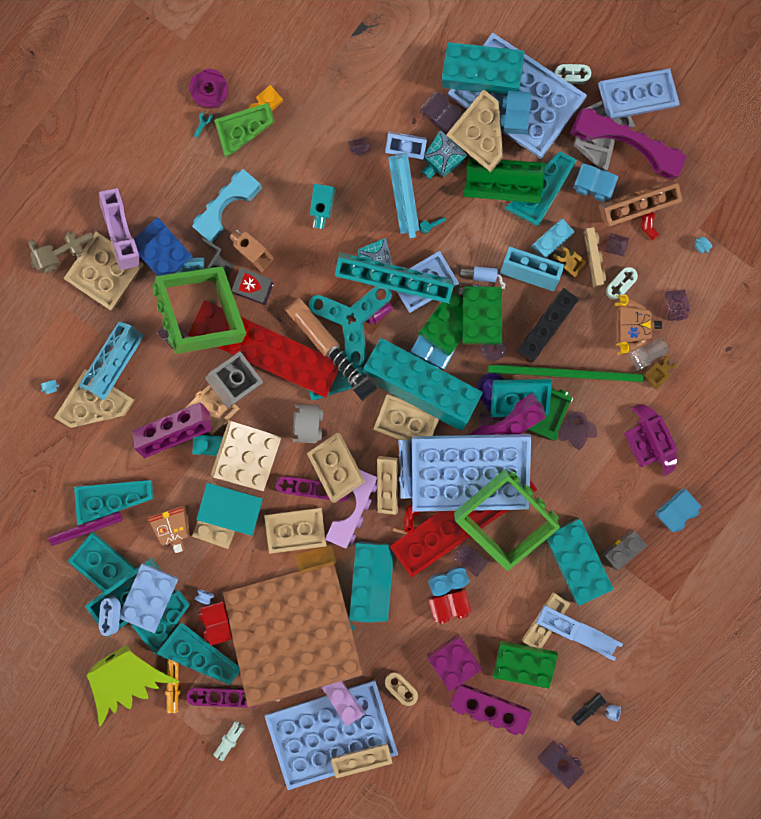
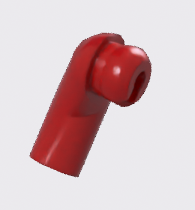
M654 212L644 214L641 219V229L652 241L659 235L653 228Z
M412 505L407 507L404 516V530L407 533L414 531L413 515L417 516L420 514L419 511H413Z

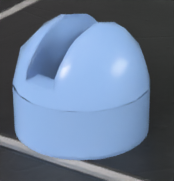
M607 706V712L605 713L607 718L617 722L620 718L621 706Z

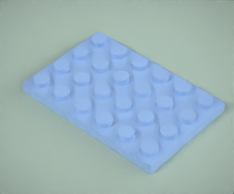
M494 33L490 35L483 45L518 50ZM524 54L520 91L531 92L528 133H504V127H501V133L542 159L584 102L587 95ZM451 89L448 92V97L468 109L481 92ZM490 94L499 102L501 121L502 115H506V109L503 108V97H507V95Z
M531 435L412 436L413 511H456L505 468L510 472L514 471L519 476L520 482L530 487ZM507 481L474 510L529 509V501Z
M375 679L348 688L366 713L348 726L345 725L327 695L265 714L288 790L334 776L335 773L331 762V757L387 742L391 757L398 755Z

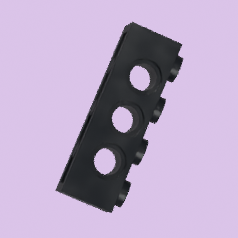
M565 288L560 290L516 352L530 363L534 362L576 305L579 298Z

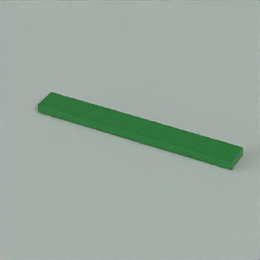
M504 365L487 366V373L632 383L643 382L642 374Z

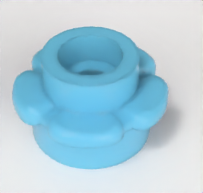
M703 236L695 239V248L700 253H709L712 244Z
M56 380L48 381L41 384L42 390L40 391L50 394L56 392V387H59V385H57Z

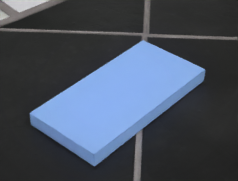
M670 68L604 80L598 83L606 115L612 119L674 108L680 105Z

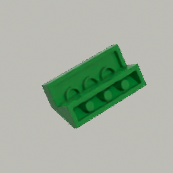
M469 157L464 197L541 203L546 163L501 159L495 168L489 172L475 159Z

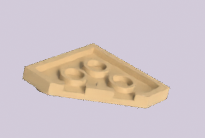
M483 89L446 136L489 172L503 158L500 107L498 100Z
M85 369L54 418L70 428L118 418L126 415L135 399L114 386L105 400L80 388L79 384L88 371ZM93 378L90 380V382L88 383L87 386H89V385L91 384V382L93 381Z

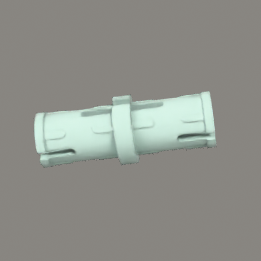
M235 721L227 735L222 737V742L213 755L216 758L220 755L219 760L224 761L230 749L235 747L236 740L245 727L242 724L239 726V722Z

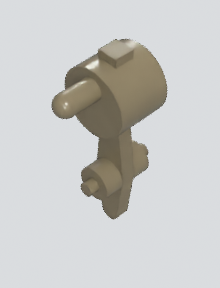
M67 232V236L64 238L67 244L54 250L52 245L38 248L36 241L30 240L28 244L32 251L30 253L33 260L30 262L32 268L37 269L38 273L45 272V274H49L60 266L59 256L70 251L72 256L81 257V253L84 252L81 245L94 239L92 233L77 238L76 233Z

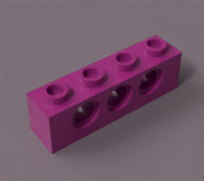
M199 402L133 430L134 449L143 458H147L211 431L212 424L209 410Z
M464 683L455 688L450 701V706L454 712L461 715L464 713L470 714L472 719L480 722L483 719L495 728L504 727L507 729V732L513 735H518V733L524 735L532 714L527 707ZM475 699L477 703L475 706L469 707L466 705L467 701ZM493 706L495 710L493 713L488 714L485 712L486 707ZM512 713L513 716L510 720H504V714Z

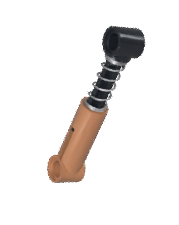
M299 297L284 309L323 356L333 360V364L337 365L338 370L343 372V376L348 378V382L351 384L350 387L362 401L377 390V387L366 375L358 373V369L352 366L353 363L347 360L348 357L342 354L343 351L340 352L339 343Z

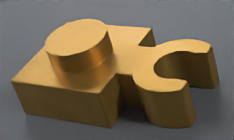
M560 246L562 255L554 254L553 257L560 261L561 264H564L563 269L576 277L586 261L576 252L569 251L567 248Z
M670 355L662 359L661 365L655 362L643 374V377L655 389H658L671 376L667 371L676 368L678 365L677 362L671 366L667 364V360L671 357Z

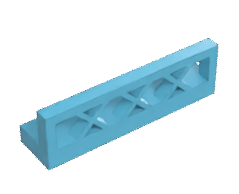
M118 321L79 384V387L105 400L145 335L133 326ZM93 378V381L91 382V384H90L89 386H87L88 383L90 382V380Z

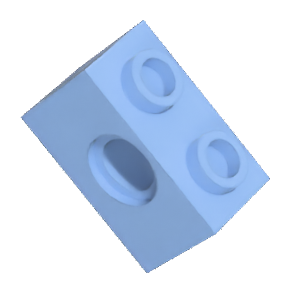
M388 131L385 153L395 155L407 153L408 157L423 159L427 139L425 137Z

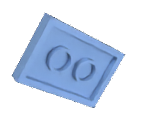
M440 251L410 268L450 278L453 280L454 287L459 285ZM396 291L409 313L432 301V299Z
M142 563L120 612V619L155 633L179 578Z

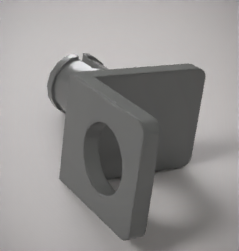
M202 238V242L217 251L207 269L223 266L225 273L229 276L231 271L226 267L233 270L235 265L220 257L221 248Z

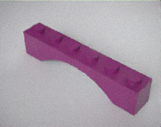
M584 108L578 112L570 134L585 141L608 138L625 142L637 149L646 158L654 173L669 180L679 177L687 157L682 154L681 150L669 148L660 140H652L645 133L635 132L628 125L615 123L611 117L600 116L591 108Z

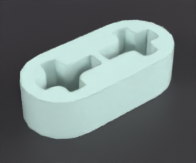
M562 64L554 72L558 75L561 70H564L565 74H571L562 78L570 84H585L591 77V69L587 65ZM582 70L583 73L587 75H585L584 79H582L580 75L574 74H579Z
M630 267L623 269L607 286L606 295L613 300L619 299V297H616L617 293L614 295L611 293L613 291L611 287L615 288L620 284L621 287L618 289L619 295L625 294L637 280L636 270ZM624 272L626 274L629 272L632 274V281L629 279L625 283L622 282V280L625 278Z

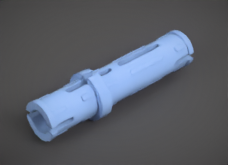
M398 440L400 466L398 481H400L401 498H412L410 440Z

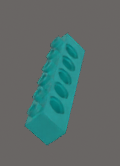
M339 252L335 268L336 277L449 303L454 287L453 280L450 278Z

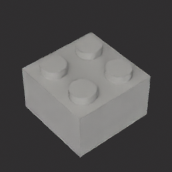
M238 352L205 377V380L227 409L263 383L241 352Z

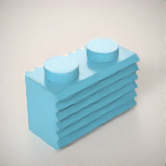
M561 219L533 243L531 248L538 256L547 258L574 234V230L564 219Z

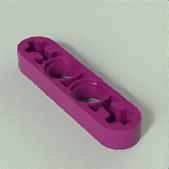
M284 476L279 478L276 483L277 490L283 494L330 500L328 494L322 496L318 493L317 489L322 485L321 481ZM287 480L288 484H294L293 480L297 481L295 486L296 492H292L293 488L291 487L283 490L280 483ZM306 482L309 484L310 489L307 493L299 491L300 483ZM351 492L338 501H346L350 497Z
M194 686L188 691L186 696L188 703L194 706L249 708L246 699L245 703H242L243 693H245L244 688ZM195 691H197L198 695H204L205 691H207L206 701H204L205 697H199L195 700L191 695ZM218 692L220 700L217 702L212 701L210 693ZM233 692L237 693L239 695V701L231 702L229 699V694Z

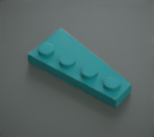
M152 480L74 487L77 525L154 499Z
M182 622L156 653L159 656L227 685H231L240 672L237 664L212 645L210 646L208 642Z

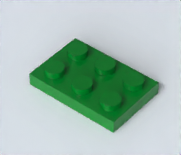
M463 287V344L502 345V287Z
M453 291L449 303L441 302L418 333L448 356L451 355L463 338V299Z
M500 641L493 678L550 689L558 652Z

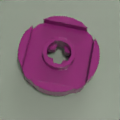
M205 69L203 72L195 74L191 79L190 93L192 98L203 108H219L228 96L229 88L227 81L217 70ZM210 84L214 90L207 93L204 88L209 87Z

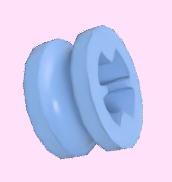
M198 589V596H195V600L210 605V599L214 597V594Z

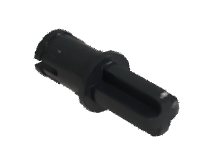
M598 692L586 704L583 703L584 706L571 719L577 726H580L591 715L594 716V712L607 701Z

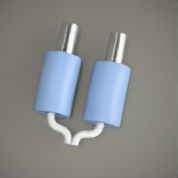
M474 266V270L461 269V275L473 276L474 281L496 283L498 277L502 289H505V283L502 282V277L497 274V268ZM472 285V287H486V286H476V285ZM463 288L458 290V293L463 295Z

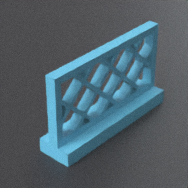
M408 154L388 156L400 234L408 233L410 238L416 237L415 231H419Z

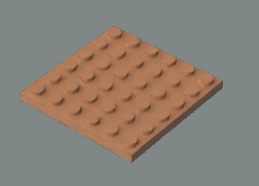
M334 561L223 593L249 708L363 676Z

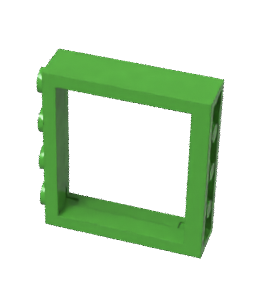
M223 266L155 277L154 284H152L153 295L157 297L158 312L162 313L163 327L168 331V342L173 347L175 354L243 341L246 331ZM213 281L230 330L182 339L166 288Z
M507 468L454 512L455 521L506 571H509L560 528L558 515L553 510L549 511L546 508L545 502L540 497L536 498L533 495L532 489L527 484L523 485L520 482L519 476L514 471L510 472ZM507 481L547 519L543 525L508 554L468 516L469 513Z

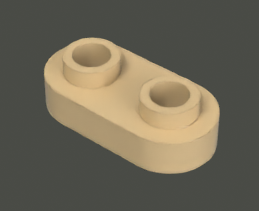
M394 671L386 676V688L403 705L412 706L417 702L418 692L416 688L402 674ZM393 678L398 679V683L393 684L391 683V680ZM411 692L412 696L407 698L405 693Z

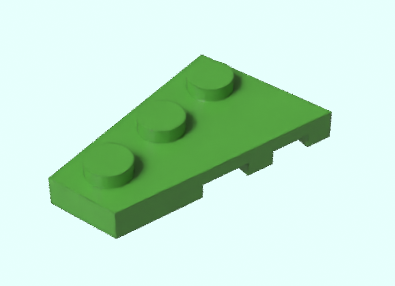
M269 103L215 119L225 157L228 158L275 123Z

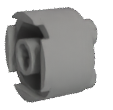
M295 404L298 412L294 411L293 433L297 435V438H293V442L317 443V440L321 441L322 429L319 428V421L323 420V410L319 409V405Z

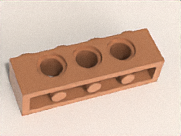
M668 180L598 205L603 223L612 226L677 204L683 200L679 183Z

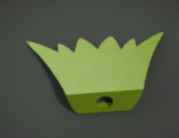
M128 645L98 661L86 675L95 698L99 727L103 724L109 708L113 713H116L117 701L124 707L131 709L132 695L148 699L145 686L159 689L155 682H180L141 660L130 651Z

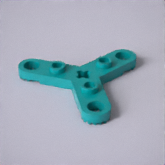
M375 286L351 307L327 297L315 295L310 299L309 308L313 313L343 325L347 360L353 363L352 366L360 367L367 360L363 323L385 304L389 303L392 292L390 289ZM381 289H384L386 292V297L383 300H379L377 297V293ZM318 300L323 301V307L320 310H317L315 307V302ZM354 315V318H356V322H352L350 324L351 320H349L348 318L349 316ZM358 351L361 359L359 362H354L352 355Z

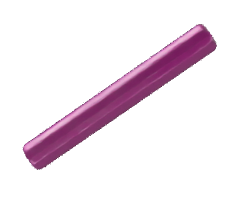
M115 512L48 537L50 545L54 546L121 522L123 518L120 512Z

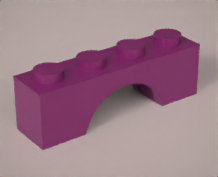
M531 393L517 402L513 411L504 420L491 426L483 424L469 433V435L521 434L546 418L544 408L535 395Z

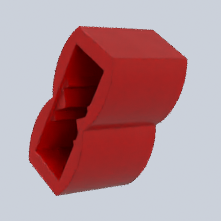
M465 588L452 590L441 596L428 597L434 622H439V624L449 622L452 617H457L458 619L466 618L469 616L468 613L472 612Z
M225 601L202 606L199 612V619L201 623L205 624V641H209L211 646L232 640L233 637Z

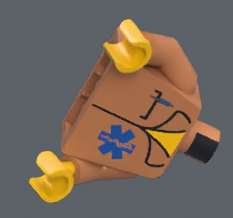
M625 294L616 295V297H619L620 302L615 303V306H623L616 309V346L621 348V351L617 352L618 355L638 350L646 345L647 340L652 337V331L662 330L661 320H651V311L646 310L645 306L628 298Z

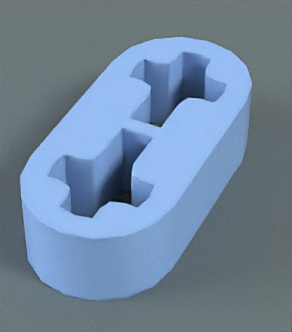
M115 597L104 599L100 605L99 631L104 636L113 635L119 629L121 607L119 600Z

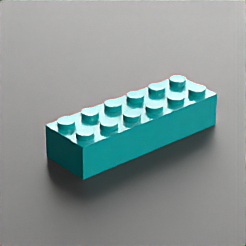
M383 338L379 339L362 370V374L366 375L374 385L460 431L467 425L483 393Z

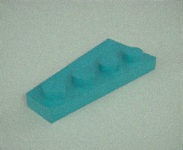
M559 151L545 166L541 203L512 201L505 207V210L539 227L577 160Z

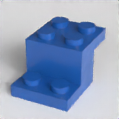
M158 217L134 238L138 254L157 276L175 274L193 258L185 246Z

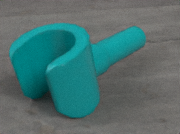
M206 111L199 115L200 123L194 134L197 138L205 124L213 119V115H210L208 120L204 118Z
M442 217L431 224L424 220L420 224L419 229L424 234H427L433 227L445 222L446 219Z

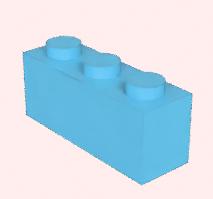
M509 247L500 274L555 291L564 264Z

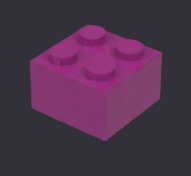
M459 634L427 655L429 662L449 692L482 671L480 664Z

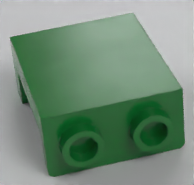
M551 389L549 415H546L545 419L527 430L556 441L569 404L573 401V398L569 396L570 393L561 389L559 391Z

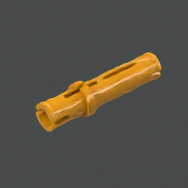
M167 659V675L178 680L179 664ZM167 683V690H165V695H167L166 712L177 713L179 712L178 695H180L178 683Z

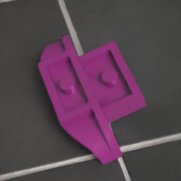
M643 404L631 407V410L636 412L640 420L637 421L638 426L624 432V436L639 467H644L656 460V463L660 462L663 467V477L672 473L676 467V451L678 449L662 416H659L653 409Z

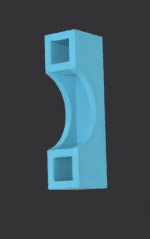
M244 169L240 172L237 171L232 176V182L228 186L222 187L216 200H211L206 206L207 210L203 214H199L193 221L192 227L211 243H214L225 231L221 222L224 208L235 200L250 202L262 189L261 184Z

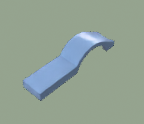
M543 605L536 620L537 624L572 641L581 643L613 661L616 659L613 653L617 645L620 647L623 645V643L599 630L574 620L546 605Z

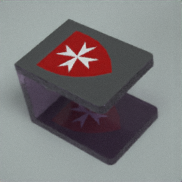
M240 268L232 292L238 296L266 305L274 283L270 278Z

